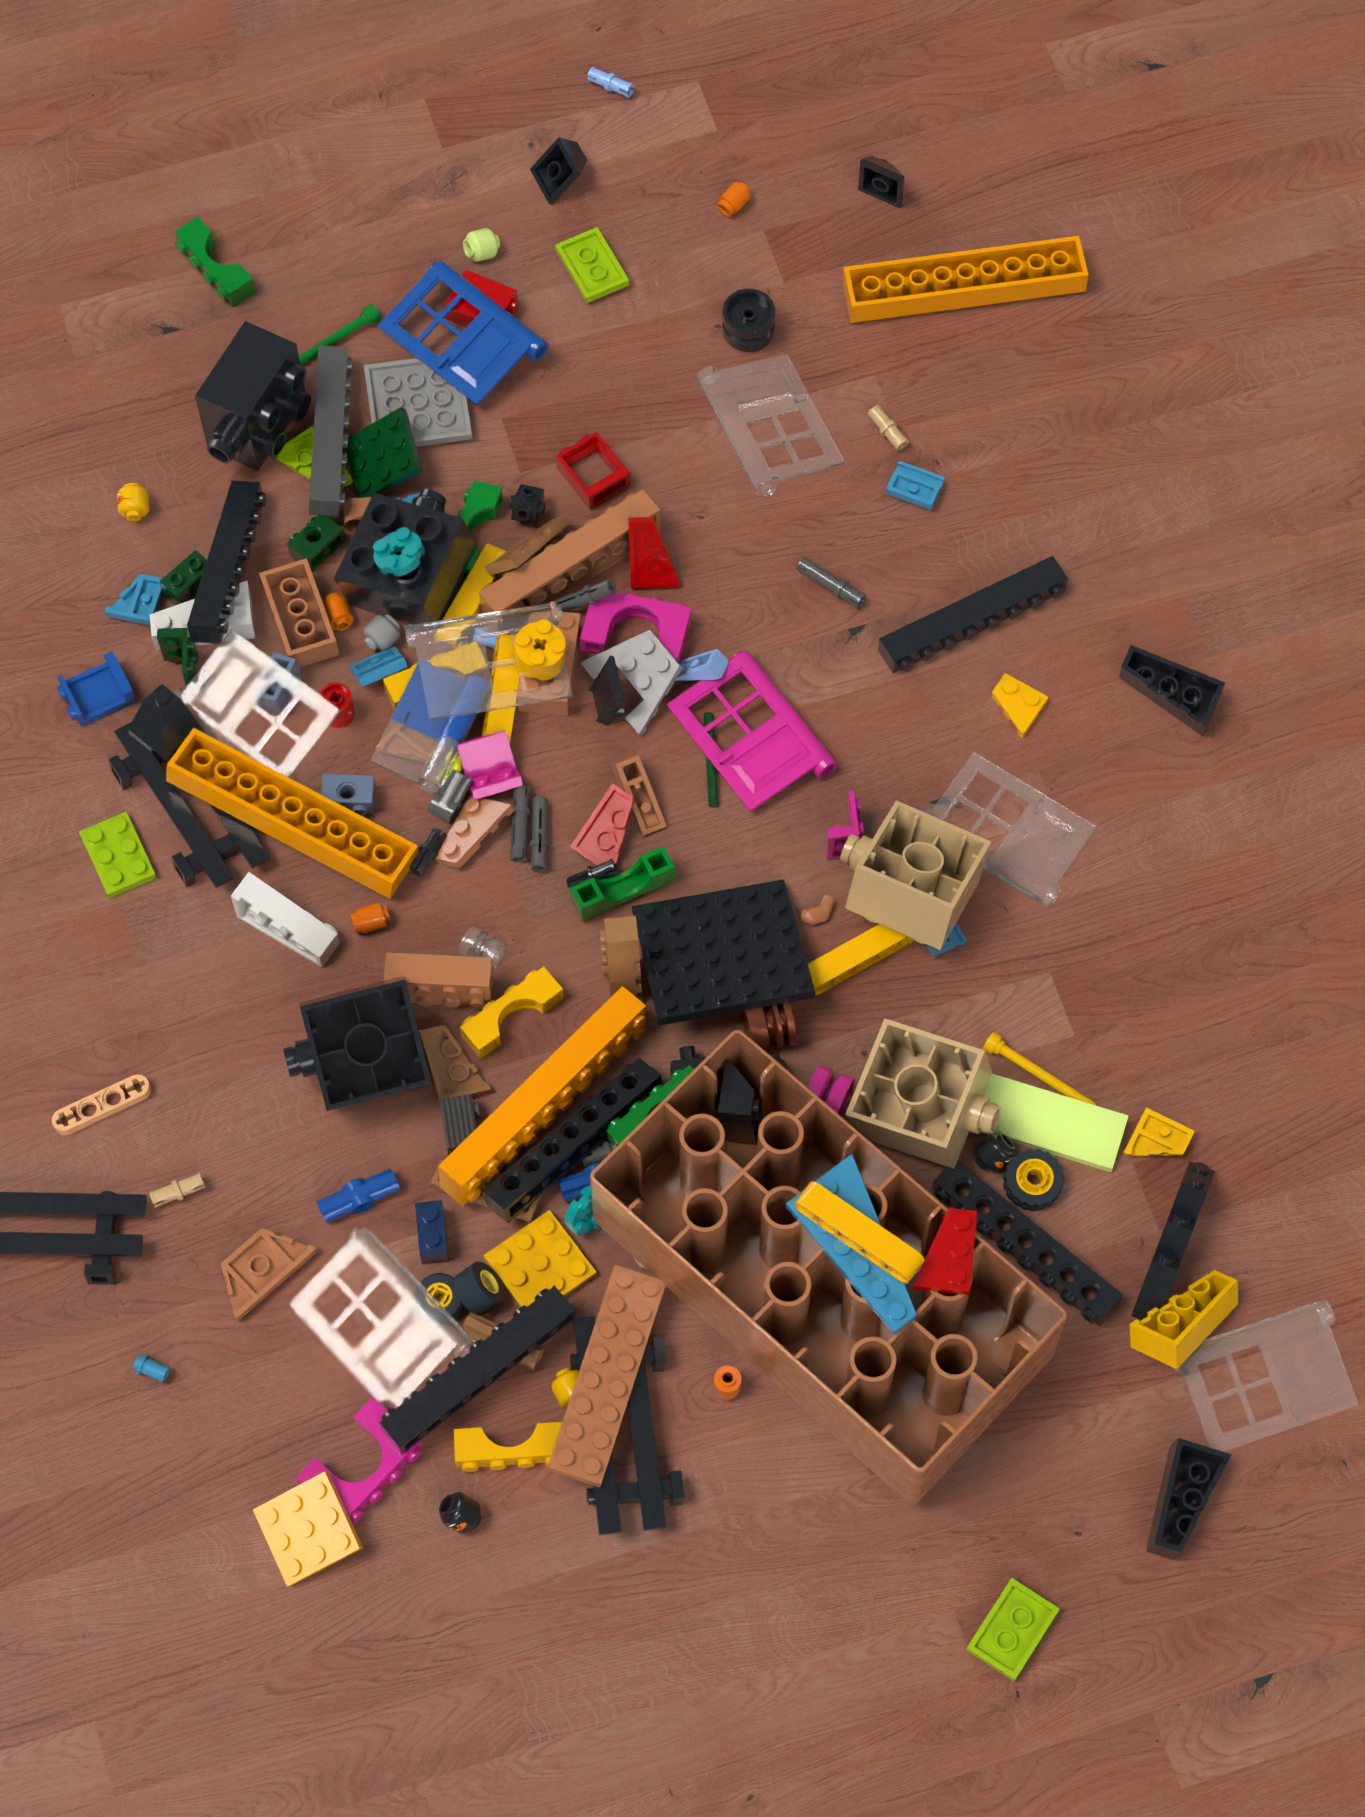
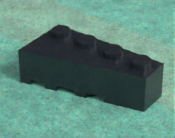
M1133 645L1130 646L1126 654L1119 678L1203 737L1225 686V682Z
M1178 1438L1170 1445L1147 1544V1552L1172 1560L1182 1552L1232 1454Z

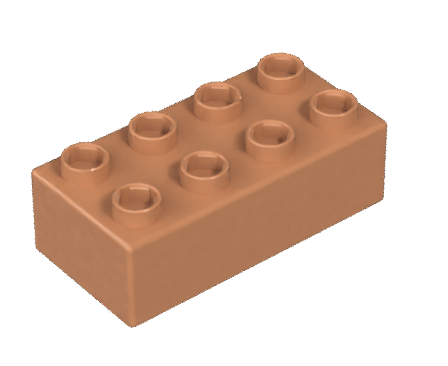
M734 1030L591 1172L590 1185L594 1221L654 1276L665 1283L674 1294L909 1504H917L1051 1360L1055 1354L1067 1313L1064 1308L975 1233L970 1294L961 1295L912 1289L922 1267L921 1265L909 1283H904L917 1314L916 1318L893 1335L786 1208V1203L802 1192L811 1181L815 1182L852 1154L880 1225L918 1251L924 1257V1260L948 1208L744 1032ZM725 1061L731 1062L754 1089L756 1100H760L759 1110H761L762 1122L759 1126L758 1135H756L755 1144L725 1141L724 1128L719 1121L718 1115Z

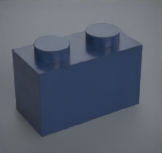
M442 1200L415 1203L419 1253L422 1265L449 1262Z

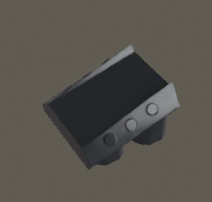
M610 655L588 690L593 693L598 714L596 722L606 726L614 720L625 718L622 687L615 658Z

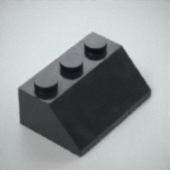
M725 1061L718 1108L719 1121L724 1128L725 1141L755 1144L756 1135H758L759 1126L762 1122L761 1110H759L760 1100H756L754 1089L731 1062Z

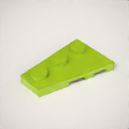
M312 426L287 442L279 456L275 458L309 481H311L314 433ZM341 468V472L346 473L345 487L353 483V480L345 468Z

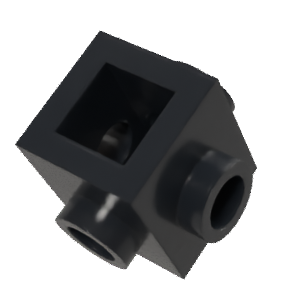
M520 484L516 494L510 497L509 509L512 510L511 520L519 521L522 524L535 525L539 516L543 517L546 502H543L545 489Z

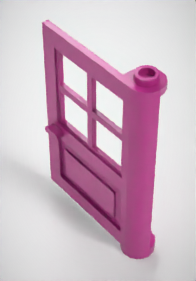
M739 651L731 657L722 678L701 680L667 704L673 715L750 813L812 769H814L813 773L818 779H823L829 776L838 766L837 761L748 651ZM742 672L756 692L732 708L717 688ZM713 692L727 709V712L703 727L689 708ZM761 696L775 716L751 732L736 712ZM732 716L746 733V736L722 752L707 732Z

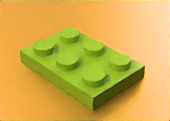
M598 227L555 245L556 253L586 304L629 286L628 277Z
M127 812L79 831L109 899L157 879Z
M1011 1578L967 1646L966 1651L1015 1682L1060 1609Z

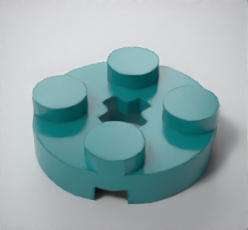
M406 527L388 534L383 539L377 540L373 545L374 561L378 569L385 575L387 573H394L395 576H403L412 572L421 563L419 559L425 553L424 545L419 536L410 532ZM401 551L402 554L397 556L396 553Z
M588 1185L580 1192L583 1196L578 1202L576 1200L571 1202L565 1215V1224L578 1236L588 1233L593 1228L596 1230L601 1228L593 1218L591 1185Z

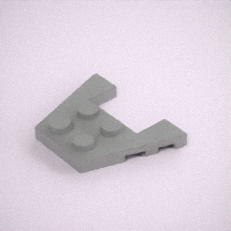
M651 630L622 642L581 663L595 680L609 656H614L616 666L644 699L625 717L641 736L646 732V726L651 717H654L659 710L657 707L664 695L667 696L683 669Z

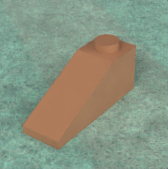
M632 755L610 764L618 786L635 798L631 813L642 836L666 827L667 825L639 755Z

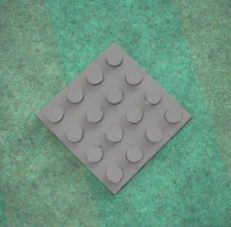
M415 358L364 365L372 423L402 407L407 410L416 447L472 440L467 398L420 360Z

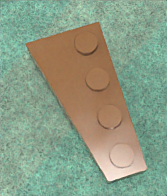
M636 916L604 919V929H599L603 976H608L610 998L623 986L643 1003Z

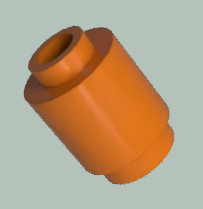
M733 182L719 197V202L716 204L718 210L726 217L736 215L751 199L750 189L742 182Z
M340 593L327 595L323 599V605L332 629L338 631L348 629L353 623L354 618L346 598Z
M379 902L355 909L356 912L350 914L356 934L360 932L365 934L387 927L386 921L390 920L386 906L381 907Z
M723 1366L715 1372L714 1391L718 1397L730 1400L740 1393L741 1374L735 1367Z

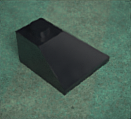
M558 137L530 168L547 202L551 205L582 173L587 159L578 142Z
M874 156L862 158L860 161L858 190L897 208H901L905 177L893 164L884 159Z
M160 684L143 700L128 731L166 761L179 749L192 729L200 730L201 726L183 701L166 686Z

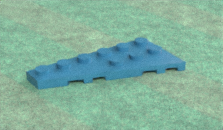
M852 1154L815 1181L880 1225ZM800 1192L786 1203V1208L892 1334L895 1335L913 1321L917 1315L904 1283L801 1214L794 1206V1203L802 1194Z

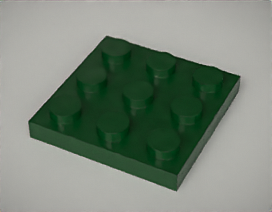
M402 407L348 437L347 449L345 448L357 498L372 497L373 493L382 495L422 472L408 413Z

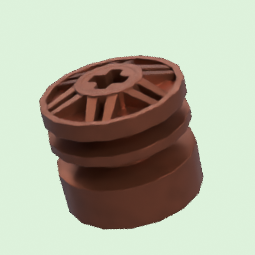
M790 1002L740 1011L744 1033L763 1050H769V1038L771 1037L774 1038L778 1048L783 1047V1035L788 1046L796 1044L797 1023L794 1009Z

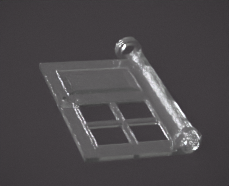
M787 354L718 370L716 366H709L702 369L696 375L698 384L705 392L757 495L766 497L773 494L781 480L844 465L845 461ZM801 411L810 430L787 436L777 416ZM771 418L780 438L756 443L747 424ZM814 435L824 455L799 460L790 441ZM784 443L793 463L769 468L760 449Z
M552 601L548 604L414 625L412 623L405 624L404 630L408 650L416 649L429 720L573 698L566 661H564L560 673L553 677V685L527 689L525 676L518 670L522 689L495 694L489 668L514 665L515 658L488 662L483 637L510 633L513 649H515L516 632H519L521 628L529 623L545 619L559 629L558 621L563 620L561 606H556L555 601Z
M232 629L186 689L179 688L174 692L200 724L201 729L199 731L296 782L298 781L295 770L341 712ZM274 680L294 695L276 719L256 705ZM299 699L319 713L301 738L281 724ZM252 709L272 723L255 747H252L235 734V731ZM277 727L297 742L279 767L259 752Z
M973 752L935 807H930L928 810L923 809L922 812L944 821L959 800L981 814L969 831L970 833L975 834L985 818L1008 830L1009 833L995 853L988 852L983 869L1049 909L1061 892L1062 887L1058 885L1059 881L1097 826ZM977 773L1001 786L985 809L962 796ZM1005 790L1029 803L1014 826L990 813Z
M358 1227L349 1235V1241L289 1305L387 1410L391 1408L397 1409L404 1403L405 1397L415 1391L450 1354L454 1359L458 1356L462 1358L470 1352V1347L476 1341L368 1227ZM361 1254L378 1272V1275L357 1297L343 1283L339 1276ZM384 1279L402 1300L380 1322L362 1301ZM335 1282L353 1302L330 1324L312 1304ZM358 1307L376 1327L353 1349L338 1333L336 1328Z
M1326 1299L1207 1338L1178 1369L1171 1367L1174 1373L1178 1372L1181 1377L1184 1376L1210 1448L1224 1452L1359 1405L1330 1326L1335 1324V1317L1331 1305ZM1258 1345L1269 1377L1242 1386L1231 1354ZM1225 1356L1236 1388L1209 1397L1198 1365ZM1272 1382L1283 1413L1256 1422L1245 1391ZM1239 1393L1250 1425L1222 1434L1211 1402Z

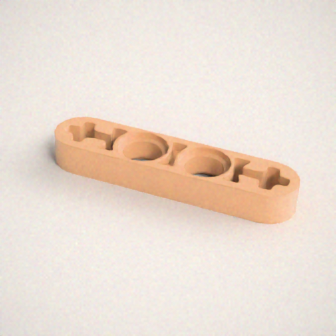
M143 1075L128 1077L59 1109L52 1116V1125L60 1135H70L148 1098L151 1092L149 1081ZM137 1083L142 1086V1091L139 1093L134 1090V1085ZM126 1088L130 1098L126 1099L122 1089ZM113 1093L121 1096L120 1102L116 1105H109L106 1102L108 1096ZM87 1105H94L97 1109L94 1115L88 1117L82 1114L83 1108ZM75 1111H77V1114H78V1116H79V1118H80V1121H78V1122H77L76 1117H75V1115H74V1113H73V1112H75ZM66 1117L69 1125L66 1127L61 1124V1118Z

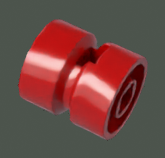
M337 682L324 686L319 694L324 721L329 726L335 728L349 725L355 716L351 691L346 685Z

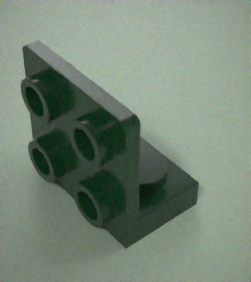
M188 627L157 629V639L164 661L172 663L182 661V675L188 695H194V686H198V672L195 671V664H198L199 656L198 649H195V642H191Z

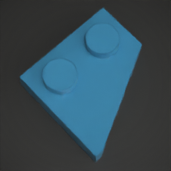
M140 574L132 582V585L119 595L120 599L113 606L110 607L108 605L105 608V616L150 625V614L157 612L163 594L159 583L162 578Z

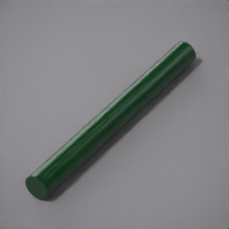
M711 712L703 714L705 727L714 721V715ZM713 728L707 733L715 741V733ZM706 757L708 806L715 808L719 806L717 769Z

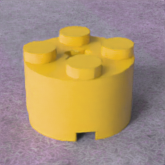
M545 619L529 623L521 628L515 636L514 649L515 664L519 672L527 678L531 679L533 677L539 680H548L560 673L565 661L566 650L563 633Z

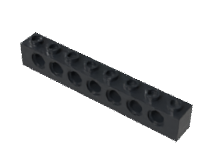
M637 1058L633 1063L626 1065L618 1076L613 1080L607 1081L598 1093L589 1097L574 1113H570L557 1128L550 1130L537 1145L530 1147L525 1155L516 1163L510 1164L505 1172L496 1180L490 1181L483 1190L486 1205L507 1224L510 1223L608 1138L606 1130H608L609 1124L616 1118L620 1117L622 1119L627 1115L631 1106L636 1102L646 1100L650 1096V1092L656 1086L662 1084L661 1075L641 1058Z
M957 1161L954 1169L946 1166L933 1181V1194L942 1203L947 1202L955 1209L977 1211L976 1207L986 1206L990 1212L982 1214L977 1211L976 1230L982 1236L992 1238L996 1242V1246L1003 1253H1010L1017 1259V1263L1028 1272L1031 1270L1035 1273L1042 1285L1048 1289L1052 1287L1057 1291L1064 1303L1069 1306L1074 1305L1079 1309L1082 1317L1088 1322H1095L1098 1326H1101L1120 1304L1123 1296L1122 1293L959 1161ZM957 1189H965L969 1195L961 1197L955 1191ZM1001 1222L1007 1223L1011 1229L1007 1231L1000 1230L997 1224ZM1022 1239L1028 1240L1032 1246L1023 1248L1018 1244V1241ZM1043 1256L1049 1257L1053 1263L1044 1265L1040 1262L1039 1258ZM1070 1274L1074 1281L1065 1282L1061 1279L1060 1275ZM1083 1291H1090L1095 1295V1298L1092 1300L1085 1299L1081 1293Z

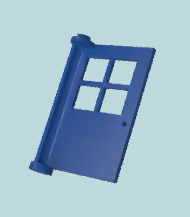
M443 261L431 264L428 272L377 325L380 330L477 406L526 353L530 360L537 362L546 354L549 343ZM441 281L458 295L440 314H437L423 303L422 300ZM463 298L480 313L463 332H460L444 318ZM418 305L434 317L435 320L416 339L399 324ZM441 323L458 337L440 356H437L423 345L422 341Z

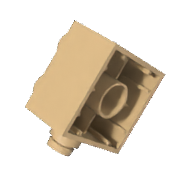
M896 800L873 839L865 835L860 839L859 836L851 834L844 845L840 860L850 864L849 868L855 871L845 908L863 916L870 922L880 923L911 937L918 943L927 944L941 950L979 884L991 841Z
M884 1018L845 1115L849 1124L869 1141L954 1169L968 1133L979 1134L982 1131L992 1134L1000 1118L1001 1106L990 1103V1098L983 1096L992 1075L985 1050Z

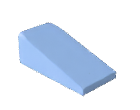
M718 649L683 659L680 663L683 669L676 681L720 679L728 665V659Z

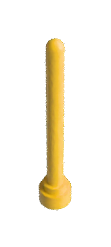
M993 1031L985 1042L982 1049L991 1055L993 1053L1003 1055L1067 1097L1096 1105L1091 1099L1005 1045L1006 1042L1002 1040L1003 1037Z

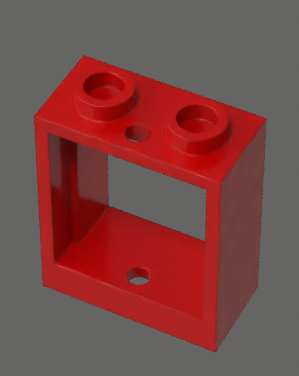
M597 431L582 437L578 443L562 449L556 455L557 469L589 509L594 508L630 486V472ZM596 452L612 473L586 488L570 467Z

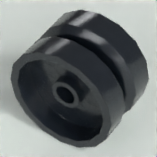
M748 288L738 290L728 296L724 302L722 312V332L725 340L731 347L740 351L752 352L767 346L774 337L775 306L772 299L764 292Z

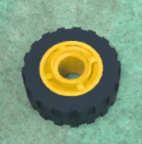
M1031 1148L1026 1149L1024 1152L1020 1151L1015 1157H1012L1003 1176V1187L1006 1190L1008 1199L1010 1198L1015 1206L1018 1205L1023 1210L1036 1211L1046 1209L1047 1206H1051L1062 1191L1064 1182L1063 1168L1059 1165L1056 1157L1054 1158L1051 1156V1153L1044 1152L1042 1149L1032 1150ZM1034 1175L1038 1177L1040 1183L1037 1185L1031 1184L1027 1180V1176Z

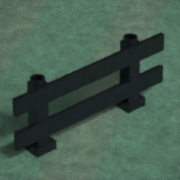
M131 722L114 731L129 757L123 760L118 755L108 759L111 772L117 782L125 790L132 786L131 778L141 774L192 851V854L186 857L181 852L172 856L173 867L186 887L194 884V875L205 871L215 888L234 879V876L223 860L241 851L252 869L270 860L269 855L258 840L259 834L256 828L210 804L229 833L211 843L175 786L166 781V773L160 765L164 760L128 731Z
M103 1191L101 1194L0 1192V1214L97 1216L95 1234L0 1232V1254L92 1256V1264H85L84 1269L87 1283L115 1285L116 1273L111 1264L112 1256L141 1257L143 1235L114 1234L116 1216L145 1217L147 1195L116 1194L112 1191Z
M595 1316L573 1318L576 1354H570L571 1370H580L595 1325ZM663 1337L652 1338L650 1345H646L627 1403L637 1482L616 1484L611 1452L600 1488L593 1486L586 1489L587 1504L596 1507L599 1535L622 1533L618 1504L640 1502L643 1531L666 1529L663 1500L670 1499V1505L677 1506L682 1505L685 1499L681 1470L670 1471L667 1479H660L645 1366H652L653 1372L664 1371L667 1360Z

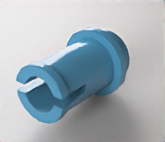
M145 1354L144 1356L139 1355L137 1357L133 1370L137 1371L138 1375L145 1374L164 1383L169 1375L170 1366H165L151 1360L149 1355Z

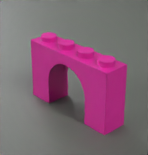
M619 592L601 598L595 604H589L580 636L581 651L593 654L606 651L613 628L625 619L636 617L650 621L659 632L658 638L680 663L692 619L691 607L683 603H669L658 598L649 599L639 597L634 593L624 594Z
M374 1397L354 1415L356 1425L369 1435L382 1450L381 1463L376 1472L363 1481L346 1482L337 1478L314 1457L295 1477L297 1484L300 1485L328 1471L353 1525L364 1515L363 1510L370 1503L375 1504L384 1493L382 1490L388 1483L393 1484L400 1478L403 1473L402 1469L408 1462L412 1464L419 1458L423 1448L420 1440L404 1454H400L381 1430L379 1424L382 1420L381 1417L388 1410Z

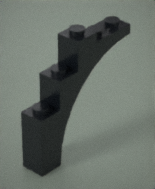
M1189 1161L1132 1311V1317L1143 1320L1147 1317V1312L1155 1307L1160 1309L1165 1306L1215 1172L1203 1163Z

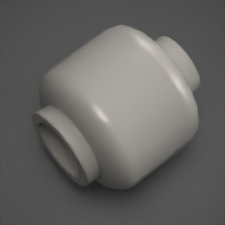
M388 614L385 616L376 615L364 627L363 633L366 638L363 641L373 651L376 649L380 651L388 650L399 639L400 626Z

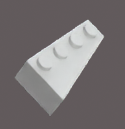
M248 581L239 583V595L234 599L233 615H229L228 632L223 635L222 642L255 638L252 600ZM195 599L150 614L151 636L156 651L161 650L157 639V629L187 628ZM195 642V646H198V645H206V644H214V643H197V642Z
M250 872L247 873L231 895L234 909L239 919L321 968L340 944L337 930L327 923L323 924L311 913L300 908Z

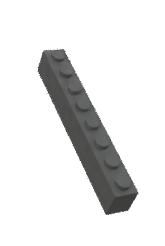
M319 345L309 515L338 517L339 507H344L345 492H340V487H345L346 473L341 472V468H346L347 453H342V448L347 449L348 434H344L343 429H348L349 415L344 414V410H349L350 395H345V392L351 389V377L346 376V374L352 370V358L347 357V347Z

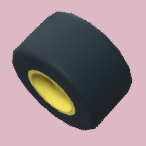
M476 1261L455 1276L454 1287L457 1296L462 1304L473 1314L483 1316L504 1301L505 1290L501 1279L484 1262Z

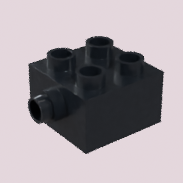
M247 321L243 323L195 394L207 451L213 458L226 464L234 460L259 471L268 456L273 459L279 456L286 443V428L292 419L298 422L301 421L307 414L311 404V395L306 393L304 385L306 369L300 365L296 343Z
M422 489L419 496L414 497L412 503L373 493L333 578L350 606L383 616L388 614L393 619L437 631L477 548L463 518L446 514L444 508L447 500L443 495L431 489ZM402 527H406L410 532L417 534L424 545L425 553L419 559L421 563L416 569L406 575L395 576L394 573H387L385 575L378 569L374 561L373 545L377 540L383 539L388 534L396 532ZM401 551L397 552V553H396L397 556L401 555L402 552H401Z
M403 976L299 1003L308 1038L295 1041L294 1047L284 1048L285 1060L290 1077L299 1076V1074H303L304 1078L313 1075L318 1076L327 1111L432 1084L406 981Z

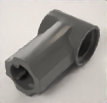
M452 769L442 790L432 798L428 806V812L452 824L462 809L461 802L473 779Z

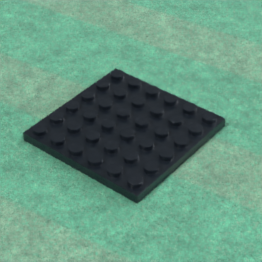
M784 879L631 906L632 915L636 916L638 940L659 1026L816 998L815 988Z

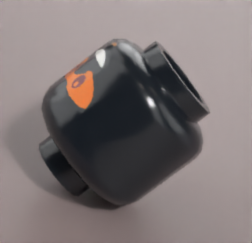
M1003 1133L989 1134L976 1145L975 1153L977 1158L975 1161L984 1171L999 1172L1010 1163L1014 1156L1013 1150L1015 1146Z
M462 1492L447 1495L439 1506L441 1522L460 1534H465L477 1528L480 1524V1504Z

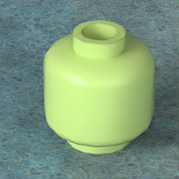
M488 228L469 232L463 241L465 255L475 262L494 258L500 247L498 236Z

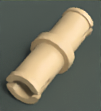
M880 405L870 409L867 415L880 429L879 433L882 436H886L897 451L905 448L909 440L897 428L895 420H891L881 409Z
M199 1172L180 1181H177V1179L171 1181L172 1184L155 1191H150L149 1194L154 1207L157 1208L176 1199L181 1201L186 1195L206 1189V1185Z

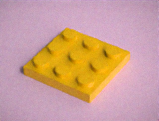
M550 1210L483 1255L484 1260L497 1273L502 1284L519 1307L523 1305L529 1306L535 1301L534 1298L540 1291L545 1288L549 1290L554 1285L564 1297H567L597 1276L596 1270Z
M328 1471L253 1509L287 1587L363 1549Z

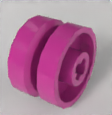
M819 1065L812 1076L808 1088L843 1118L851 1099L855 1078L842 1073L832 1085L834 1078L833 1069Z

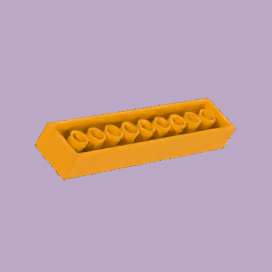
M1079 236L847 266L843 267L842 284L850 322L855 323L1086 292L1089 275Z
M195 728L192 729L167 764V782L391 899L409 872L410 866L416 858L418 845Z
M622 986L438 1165L439 1187L462 1207L468 1202L472 1203L481 1194V1189L490 1181L496 1180L500 1170L505 1165L509 1166L517 1159L518 1152L524 1146L528 1148L537 1138L536 1134L542 1129L546 1130L554 1122L555 1116L561 1110L563 1112L566 1111L573 1103V1098L579 1092L582 1094L590 1087L591 1080L596 1075L601 1076L605 1073L610 1065L609 1063L615 1057H621L626 1051L627 1045L633 1039L636 1041L643 1035L645 1031L646 1005Z

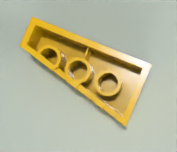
M1213 1270L1188 1286L1187 1292L1181 1295L1175 1294L1169 1298V1303L1158 1309L1155 1307L1147 1312V1317L1139 1321L1136 1319L1129 1324L1131 1348L1178 1369L1238 1305V1280Z

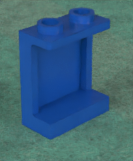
M113 651L103 655L105 663L67 680H64L62 675L58 676L60 683L56 687L62 700H68L70 705L66 708L72 720L77 719L81 727L137 702L133 689Z

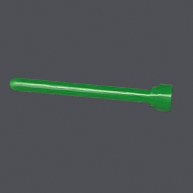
M370 303L362 309L358 318L299 355L300 365L302 366L318 355L319 345L332 346L363 325H374L380 321L381 316L375 306Z

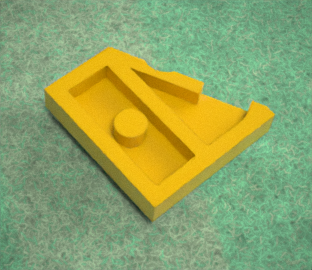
M1006 673L1002 676L991 695L996 704L1003 709L1006 718L1013 722L1017 728L1018 735L1022 738L1048 702V696Z
M1146 1107L1123 1155L1183 1156L1195 1131Z

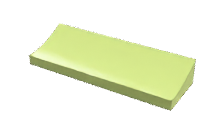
M991 1075L983 1096L990 1098V1103L1001 1106L1000 1118L993 1133H1003L1014 1143L1033 1149H1042L1044 1152H1049L1062 1158L1112 1172L1128 1115L1002 1076Z

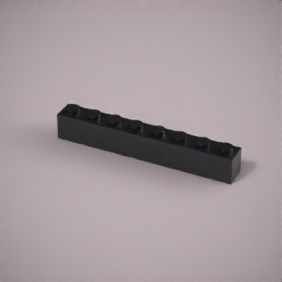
M231 481L187 623L191 642L221 644L223 635L228 632L229 615H233L234 599L238 597L240 591L239 582L245 575V562L250 559L251 542H255V529L261 522V509L266 506V493L262 491L260 482Z
M1051 556L879 638L878 651L892 673L906 671L918 661L929 660L935 653L943 649L949 650L964 639L970 640L985 629H993L1000 622L1008 618L1014 619L1029 608L1039 607L1043 601L1060 597L1066 591L1068 578L1054 556Z
M555 1285L549 1290L545 1288L535 1296V1301L529 1306L523 1305L513 1314V1318L506 1324L504 1322L498 1324L491 1331L492 1335L487 1339L476 1341L470 1347V1352L462 1358L458 1356L448 1364V1369L442 1374L436 1373L426 1381V1386L419 1392L415 1390L408 1394L401 1406L397 1409L391 1408L383 1414L382 1420L379 1422L381 1430L401 1455L571 1323L573 1318H576L575 1309Z

